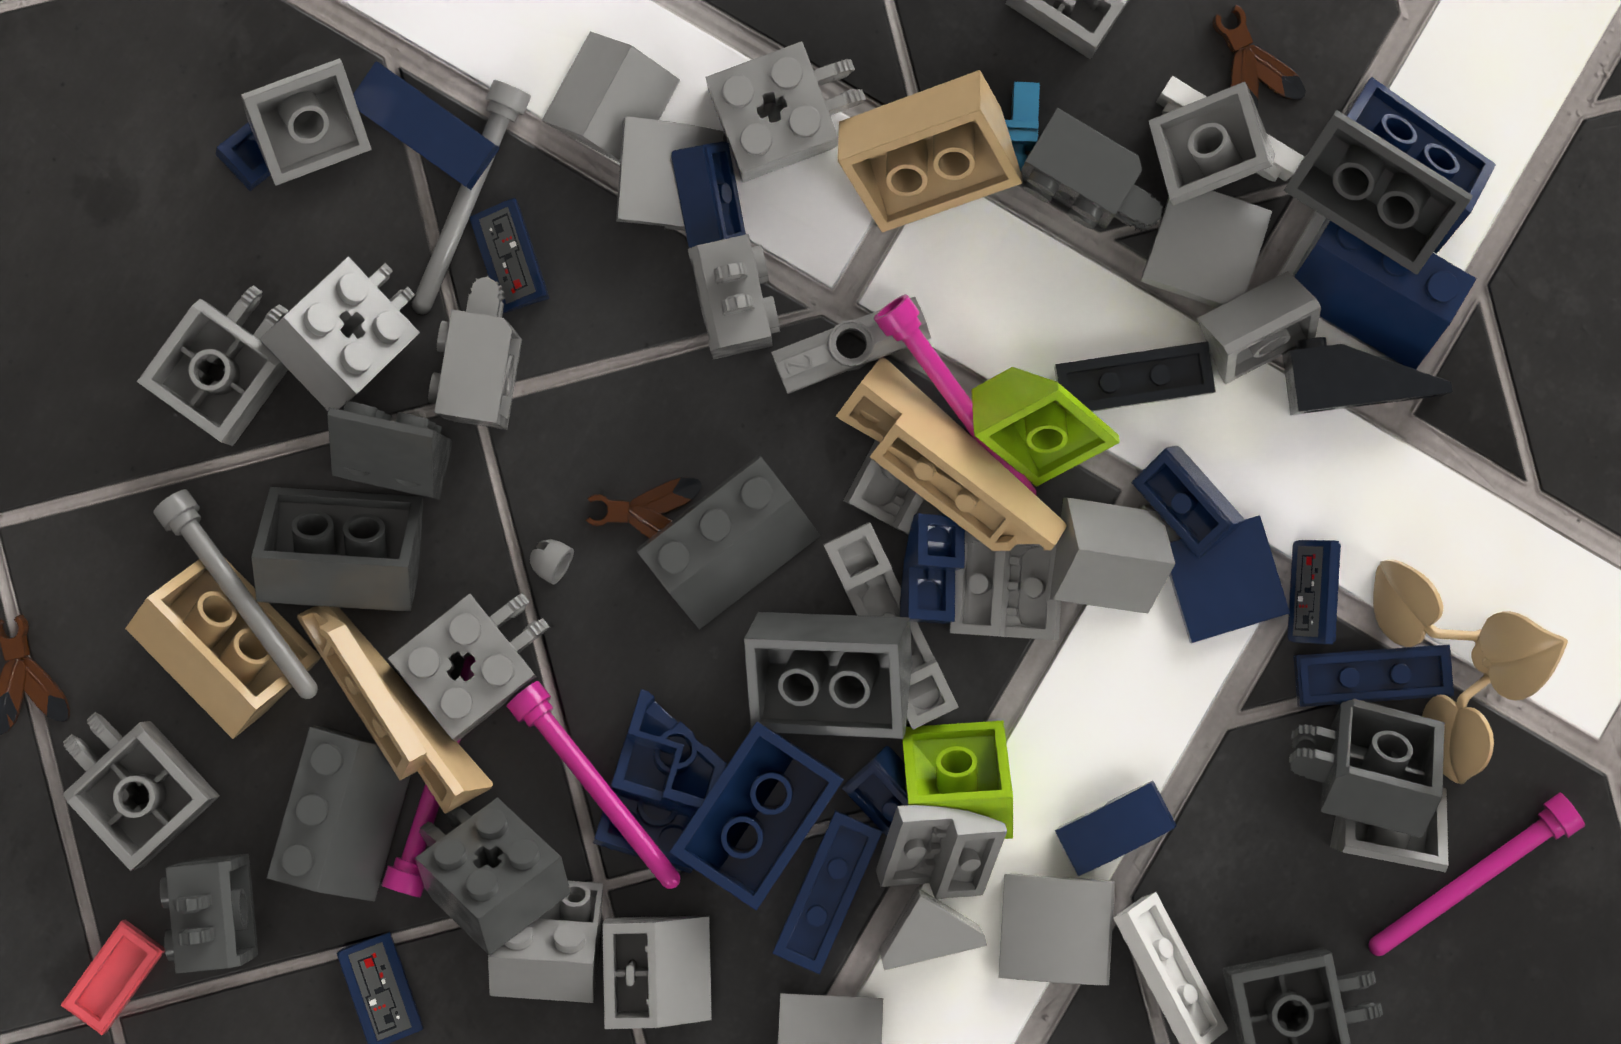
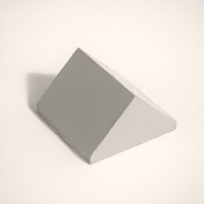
M590 31L542 122L620 163L623 119L625 116L659 120L680 79L634 46Z
M340 58L241 94L247 120L275 186L372 150Z
M1246 82L1149 120L1168 195L1173 206L1272 167L1275 153Z
M1287 271L1198 317L1197 320L1206 342L1208 341L1209 350L1224 384H1227L1295 349V341L1315 338L1321 306L1317 299Z
M1063 498L1061 519L1066 523L1067 527L1057 542L1050 600L1148 614L1175 565L1164 519L1157 511L1074 498Z
M1442 789V799L1422 838L1336 816L1330 847L1343 853L1446 872L1449 866L1447 789Z
M917 887L879 950L883 968L888 970L987 946L985 935L977 923Z

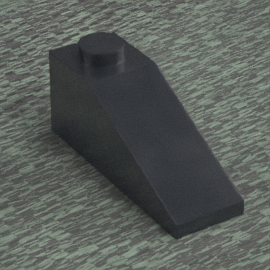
M1326 337L1295 341L1296 350H1290L1282 355L1290 415L1440 397L1453 392L1450 381L1344 344L1327 346Z

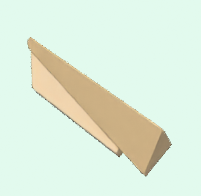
M880 358L836 415L843 422L880 442L870 455L871 459L992 551H1010L1016 544H1040L1044 551L1052 550L1067 527L1066 523L886 358Z
M314 606L297 615L298 621L399 780L418 771L445 814L492 788V781L458 742L451 739L422 701L339 607Z

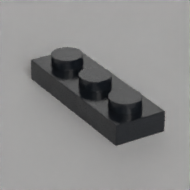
M1208 341L1054 365L1056 382L1062 385L1092 412L1208 395L1216 392Z

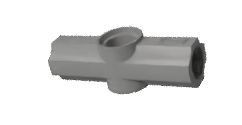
M914 296L910 299L920 311L917 316L921 321L919 329L927 340L931 339L925 317ZM878 310L855 320L842 321L830 330L773 351L771 354L787 394H790L846 371L858 370L869 362L903 350L907 346L902 340L896 341L892 335L886 336L874 320L875 315L880 311ZM849 332L857 333L865 341L866 350L857 358H845L836 347V342L840 336Z

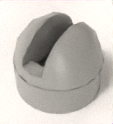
M553 539L542 540L537 544V549L532 550L530 564L533 571L539 577L554 585L564 576L573 559L574 549Z

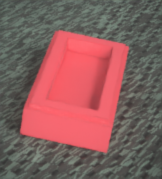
M126 919L122 920L61 1006L99 1034L104 1035L164 954L165 948Z

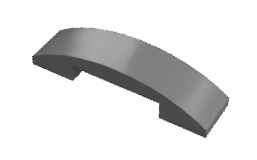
M870 522L823 544L857 616L900 617L901 587ZM910 621L912 670L907 720L913 730L959 708L918 623Z

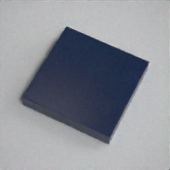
M1260 515L1245 519L1237 529L1201 558H1197L1181 539L1170 542L1175 565L1169 577L1190 643L1290 614Z

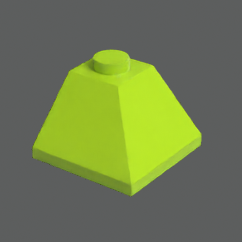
M1011 367L971 389L974 436L1015 470L1023 474L1036 487L1120 443L1119 435L1056 381Z
M1004 721L919 726L913 730L911 727H906L902 744L908 805L955 808L984 815L1005 823L1007 833L1004 839H1012L1013 791Z

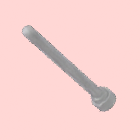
M493 80L486 100L490 101L487 111L491 114L482 135L499 147L509 122H515L518 114L524 115L531 95L504 82ZM494 158L472 190L462 184L458 190L412 300V308L417 314H427L434 304Z
M187 489L175 492L164 499L153 512L166 531L172 530L176 536L182 535L298 695L304 699L313 698L318 691L316 682L199 524L201 516L198 514L200 506Z

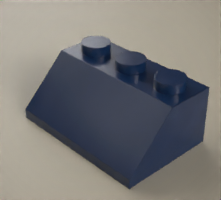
M1371 77L1344 115L1473 195L1469 204L1435 249L1434 253L1437 254L1472 212L1496 164Z
M1327 218L1293 273V276L1319 302L1321 306L1320 319L1391 361L1415 370L1450 325L1477 279L1434 253L1416 275Z
M757 721L670 853L757 911L844 778L797 745Z

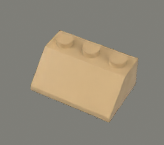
M980 70L839 121L838 163L882 233L1023 183L1022 174L1001 106Z
M200 559L149 595L125 628L232 739L264 715L293 687ZM226 559L256 600L255 588ZM257 602L306 670L309 671L320 660L321 656L270 603Z

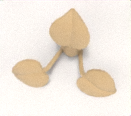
M1397 560L1381 561L1376 569L1373 608L1379 627L1390 640L1404 647H1412L1420 644L1427 633L1435 639L1468 640L1476 643L1472 649L1471 658L1475 668L1484 673L1483 677L1458 696L1457 702L1446 695L1440 694L1432 697L1426 704L1422 714L1423 717L1445 722L1443 774L1455 783L1464 784L1468 779L1484 770L1491 759L1494 748L1493 732L1487 719L1477 709L1467 707L1469 700L1490 683L1499 695L1509 700H1523L1534 695L1555 672L1564 654L1568 640L1542 628L1526 616L1511 611L1493 614L1486 620L1482 629L1477 631L1437 628L1434 623L1443 614V602L1433 583L1424 574Z

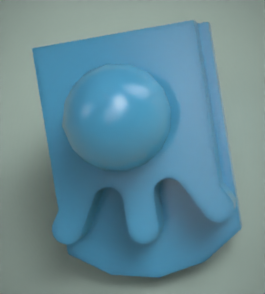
M1014 82L1012 88L1011 120H1005L1020 171L1028 157L1026 151H1032L1038 141L1040 83Z

